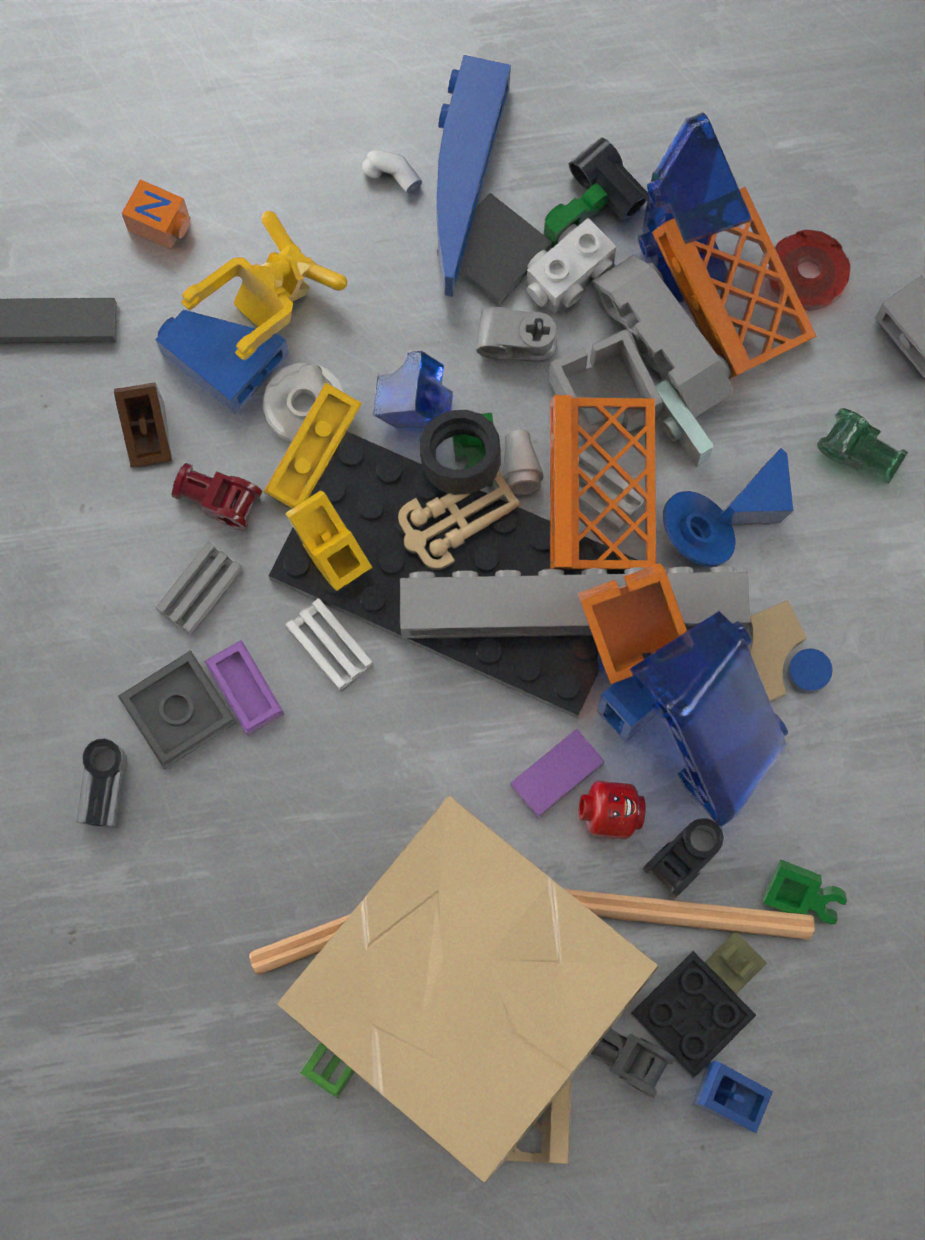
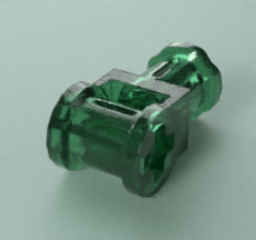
M846 408L838 409L835 414L836 422L828 435L820 438L817 443L818 449L828 458L841 464H847L857 471L861 464L882 475L883 481L889 484L908 451L905 449L898 451L877 439L881 431L870 425L858 413ZM844 432H847L848 434L844 440H840Z

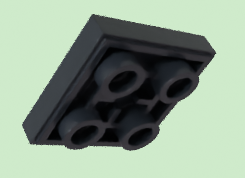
M694 951L630 1013L665 1051L676 1058L675 1061L692 1079L756 1016Z

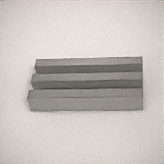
M207 541L156 606L157 611L192 635L242 571V566L236 561L229 559L225 553L218 551L214 545ZM212 557L214 561L206 569V571L195 583V585L188 592V594L184 597V599L177 606V608L174 611H172V606L176 603V601L183 594L186 588L190 585V583L194 580L197 574L201 571V569L205 566L208 560ZM222 566L226 567L227 571L188 621L183 619L184 614Z

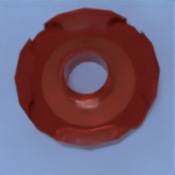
M808 229L797 231L796 234L783 238L777 243L775 250L804 310L814 311L827 308L840 298L848 284L851 265L849 258H846V254L842 250L843 247L837 239L822 231ZM803 262H812L819 268L820 274L815 278H806L800 274L798 265ZM768 278L771 290L779 298L781 290L777 281Z

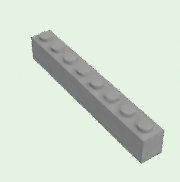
M733 566L714 567L710 569L711 572L693 573V568L673 567L667 570V576L688 633L746 632L750 624L748 572H737L736 567ZM591 568L581 571V575H564L563 570L546 569L539 571L538 576H521V572L517 570H501L496 572L495 576L478 577V573L474 571H457L452 573V577H435L434 573L425 571L413 572L409 574V578H400L402 639L592 635L577 593L612 580L616 581L618 587L624 586L626 584L623 576L645 568H629L624 571V574H607L605 569Z

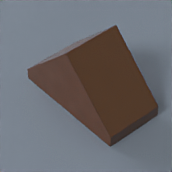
M156 382L114 389V397L130 467L172 461L164 401Z

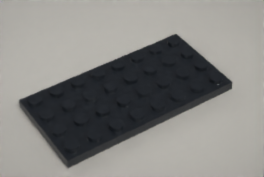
M346 431L309 498L320 490L327 495L345 527L356 539L372 568L336 591L317 568L305 550L294 527H292L268 576L271 581L316 600L319 598L323 604L402 639L400 624V578H409L410 573L421 571L432 572L435 574V577H452V573L457 571H474L478 573V577L495 576V573L501 570H517L521 572V576H538L539 571L550 569V521L520 507H516L487 527L464 539L465 543L454 549L452 547L448 548L447 551L452 555L455 562L444 569L432 570L422 563L417 553H410L406 550L404 546L405 534L399 525L398 516L400 509L415 498L418 500L421 508L424 509L427 507L426 503L435 498L440 499L449 493L439 490L428 480L422 464ZM478 490L455 504L461 510L488 493ZM499 499L467 517L465 520L469 524L508 502ZM446 508L445 513L436 518L429 517L427 523L420 527L412 523L411 513L408 515L407 520L413 530L422 532L452 514ZM458 524L426 541L425 549L432 559L437 560L441 559V557L436 558L432 555L430 543L439 538H446L445 534L455 528L459 530ZM584 536L579 541V560H597L608 548ZM611 552L604 560L619 559ZM624 554L629 560H637L631 556ZM583 570L564 571V575H581ZM607 570V574H624L625 570ZM593 635L402 639L577 719L603 664Z

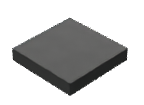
M489 193L476 207L459 274L500 305L527 275V266L531 259L542 250L548 252L552 248V241L497 197Z
M191 650L118 696L164 769L237 724L234 716Z

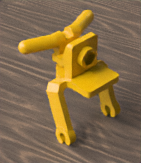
M265 211L261 216V222L280 253H270L266 263L261 265H251L244 257L232 258L200 283L189 286L182 294L184 299L181 301V304L188 310H192L234 277L238 276L242 279L234 305L258 327L250 334L244 336L236 345L238 349L235 354L242 360L252 356L260 345L290 323L293 301L305 296L310 288L303 281L304 278L307 277L337 291L344 290L348 283L344 275L316 264L310 257H306L301 253V249L293 243L273 211Z

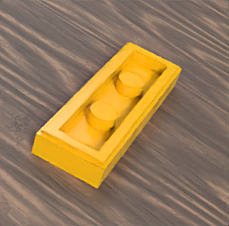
M325 382L266 486L264 493L292 509L308 499L362 403Z

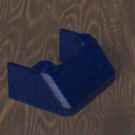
M704 112L685 118L653 171L651 182L647 184L649 195L643 222V234L638 235L639 246L644 258H651L653 264L660 271L664 283L679 303L685 302L652 232L663 223L675 219L685 244L697 241L706 245L709 236L751 222L750 213L711 122ZM715 241L713 248L719 250ZM698 251L699 254H700V256H701V258H702V257H703V253L700 252V251ZM710 256L706 268L710 277L724 283L728 272L724 261Z

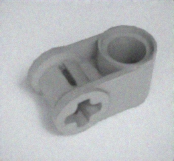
M502 307L485 308L481 312L476 352L483 357L496 360L515 359L544 362L555 354L557 348L556 324L550 316L541 312L514 311ZM536 334H543L541 341H533Z

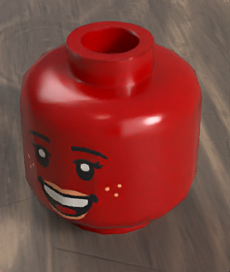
M596 781L591 786L588 794L581 795L578 815L580 820L586 821L587 829L591 835L625 840L629 839L635 830L642 828L645 820L646 803L644 796L639 795L636 787L632 784Z

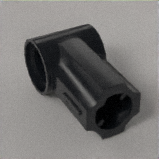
M603 137L597 139L568 163L572 175L584 189L588 190L591 186L598 183L608 194L604 201L622 221L633 217L649 200L650 194L626 170L616 148Z
M105 738L96 739L87 745L82 755L84 772L76 822L92 826L115 828L122 776L127 767V756L124 750L113 741ZM105 749L113 750L116 759L114 765L107 771H98L95 766L97 754Z

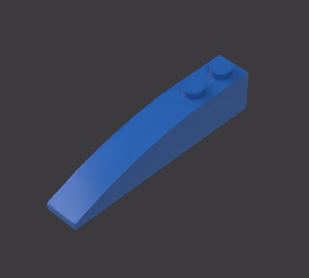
M463 55L460 69H453L451 72L448 93L452 94L450 104L443 103L438 127L443 128L438 159L436 197L438 256L444 294L453 297L510 87L511 65Z

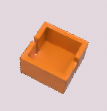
M661 563L623 576L626 584L624 586L618 587L616 581L612 580L577 593L610 684L648 671L642 654L650 652L657 667L695 654L666 570Z

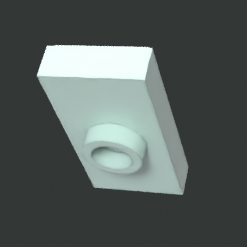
M665 379L655 386L663 401L660 416L663 418L661 425L672 442L679 441L696 467L709 460L713 443L672 385Z

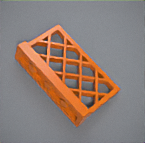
M746 187L681 217L678 216L669 220L652 232L690 313L696 321L699 331L715 353L722 356L731 370V376L728 379L817 337ZM737 200L745 214L742 228L722 221L726 206ZM717 210L715 218L707 215ZM699 220L711 225L712 229L707 244L694 241L686 224ZM719 229L739 236L733 255L713 248ZM746 239L759 244L763 252L759 266L740 259ZM698 251H700V252L703 253V257H702V258H701V256H700V254H699ZM710 256L730 263L724 283L710 277L706 269ZM737 266L757 274L751 293L731 286ZM764 277L777 281L781 290L777 303L758 296ZM716 289L721 290L720 296H719V294H718V292H717ZM728 293L748 301L742 320L728 315L725 308ZM755 304L775 311L769 331L749 323ZM781 315L794 318L802 335L791 340L776 334ZM746 331L766 338L761 355L751 360L743 346ZM773 341L782 344L771 349Z
M554 395L550 401V569L563 571L591 568L626 570L637 567L648 568L656 565L655 398H572V395ZM578 408H595L607 422L591 437L578 424ZM606 409L619 410L612 416ZM626 409H644L645 427L635 437L616 420ZM610 425L629 442L614 458L595 441ZM644 433L645 448L637 441ZM578 434L586 441L580 449L578 447ZM589 446L608 463L592 480L579 468V455ZM631 446L645 458V469L635 479L616 462ZM610 467L629 484L613 501L595 484ZM644 476L645 490L638 484ZM579 477L587 484L580 492ZM589 488L608 505L592 522L579 510V498ZM632 488L645 500V512L635 522L616 505ZM610 510L629 527L614 543L595 526ZM644 519L645 533L638 527ZM579 520L586 526L580 534ZM591 531L608 549L597 560H579V541ZM633 531L645 543L646 560H629L617 546ZM612 552L619 560L604 559Z

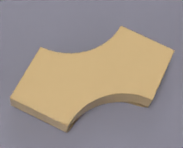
M788 600L750 616L751 648L749 654L740 666L728 674L746 713L780 699L787 694L783 683L785 659L791 650L806 639Z

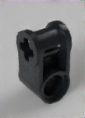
M701 818L694 820L672 842L669 841L642 870L646 874L652 872L670 890L669 897L675 900L699 876L700 871L715 857L722 847L724 839L722 829L711 819ZM697 829L709 831L714 838L713 848L709 851H699L694 848L690 839L693 831ZM664 864H666L679 878H677Z

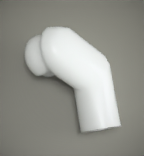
M376 149L367 154L368 158L362 162V170L367 176L379 178L382 172L392 174L407 194L414 192L422 184L421 178L402 155Z

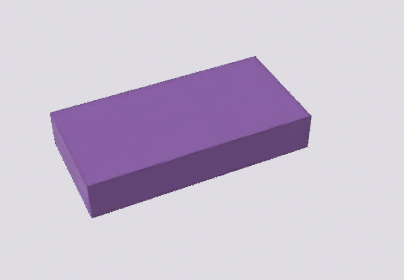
M242 640L204 661L247 736L285 715Z
M575 729L513 780L510 786L536 817L539 818L601 767L605 761L579 730Z

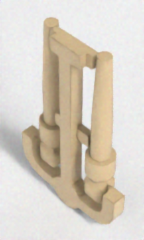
M500 470L496 478H494L498 488L461 510L458 509L455 503L470 494L454 495L449 493L440 499L435 498L426 503L427 507L424 509L421 508L418 500L415 498L400 509L398 516L399 525L405 534L404 546L410 553H417L426 567L432 570L444 569L455 562L452 555L447 551L448 548L452 547L454 549L465 543L464 539L520 506V502L511 491ZM502 497L508 501L507 504L469 524L465 520ZM446 508L452 514L422 532L413 530L407 520L408 515L411 513L412 523L420 527L427 523L429 517L436 518L445 513ZM458 524L459 530L455 528L445 534L446 538H439L430 543L432 555L436 558L441 557V559L437 560L432 559L425 549L426 541Z

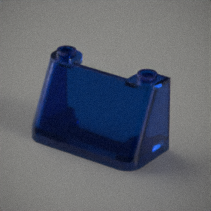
M718 611L631 667L630 671L636 684L640 688L645 687L654 697L652 707L665 721L686 767L677 773L683 788L720 827H723L739 815L785 749L786 741L784 737L788 735V730L781 718L773 711L748 648L752 644L749 633L739 621L732 624L731 621Z

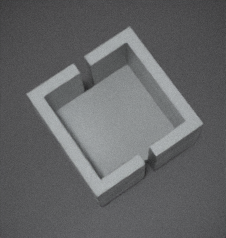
M627 329L592 344L590 355L592 367L586 369L588 354L585 348L550 362L548 380L556 395H572V398H655V420L659 419L663 401ZM578 408V424L592 437L607 420L595 408ZM619 409L606 410L613 416ZM626 409L616 420L628 432L644 425V409ZM610 425L595 441L600 445L618 437L619 432ZM578 434V441L582 447L586 441Z

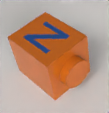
M141 179L121 213L128 231L169 249L172 248L177 238H183L190 224V216L184 198Z

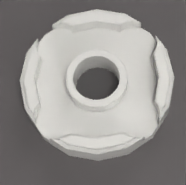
M294 363L281 368L269 379L263 397L262 409L269 428L281 439L291 443L308 412H298L292 407L294 399L302 394H307L316 400L325 382L343 392L339 380L327 368L319 365L317 367L307 363Z

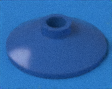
M681 491L669 498L663 509V524L670 541L682 555L696 564L706 567H717L728 561L734 553L736 540L731 524H723L717 519L723 510L715 502L700 493L692 491Z

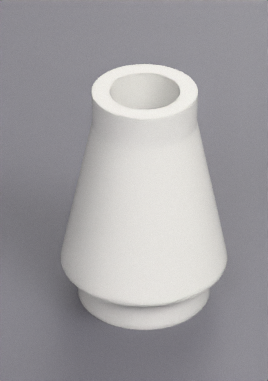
M526 430L511 431L505 435L506 448L503 478L514 495H529L541 488L544 474L532 446L530 433Z

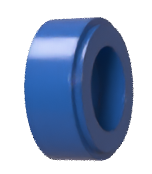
M811 648L801 650L795 654L788 666L790 683L803 693H816L822 690L830 681L833 672L831 661L827 655L820 650Z

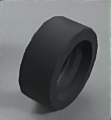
M467 409L450 410L436 416L425 427L420 438L421 463L428 480L439 490L454 495L471 494L485 488L496 478L501 466L500 439L493 423L482 414ZM455 435H469L478 438L484 443L486 454L477 465L467 469L454 470L442 466L437 461L436 448L444 440Z

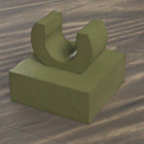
M736 931L705 961L735 994L767 964Z

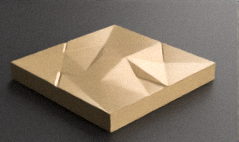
M448 795L365 898L283 995L277 1005L482 1182L487 1183L659 967L643 952Z

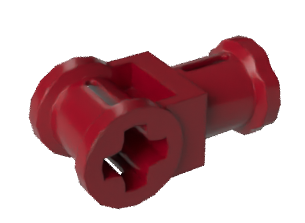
M184 463L177 473L171 495L178 500L184 497L199 503L205 514L212 516L229 527L246 530L248 525L246 521L247 515L254 500L260 499L263 491L257 485L240 477L227 476L216 471L212 478L193 470V465Z

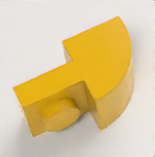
M322 490L285 513L302 540L305 550L325 579L336 591L372 568L356 539L345 527L327 495Z

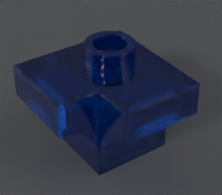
M422 350L407 352L405 362L397 371L377 376L373 415L394 428L417 427L425 429L436 416L446 413L452 408L453 391L442 385L444 364Z

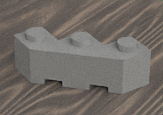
M632 255L593 280L606 313L626 326L642 361L659 372L663 381L665 379L669 381L694 418L734 393L728 379L731 376V370L727 362L712 349L697 328L696 321L687 309L682 308L664 283L660 271L653 263L648 264Z

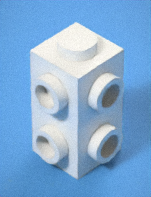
M589 218L578 227L575 224L569 226L558 238L557 245L548 252L546 250L540 251L529 262L526 290L529 296L537 305L541 307L546 305L553 313H556L564 305L567 308L571 307L584 294L585 290L583 288L615 266L616 245Z

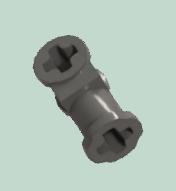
M610 1029L602 1040L615 1047L617 1051L599 1042L591 1054L612 1065L609 1070L617 1074L621 1080L654 1098L657 1093L655 1086L667 1064H673L676 1058L643 1038L639 1039L633 1034H629L626 1038ZM650 1059H652V1063L649 1069L647 1070L645 1076L642 1077L643 1071L645 1070Z

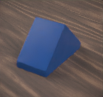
M782 448L765 463L717 518L723 524L781 523L794 511L788 456Z
M712 1061L706 1067L691 1105L757 1133L773 1091L720 1062Z

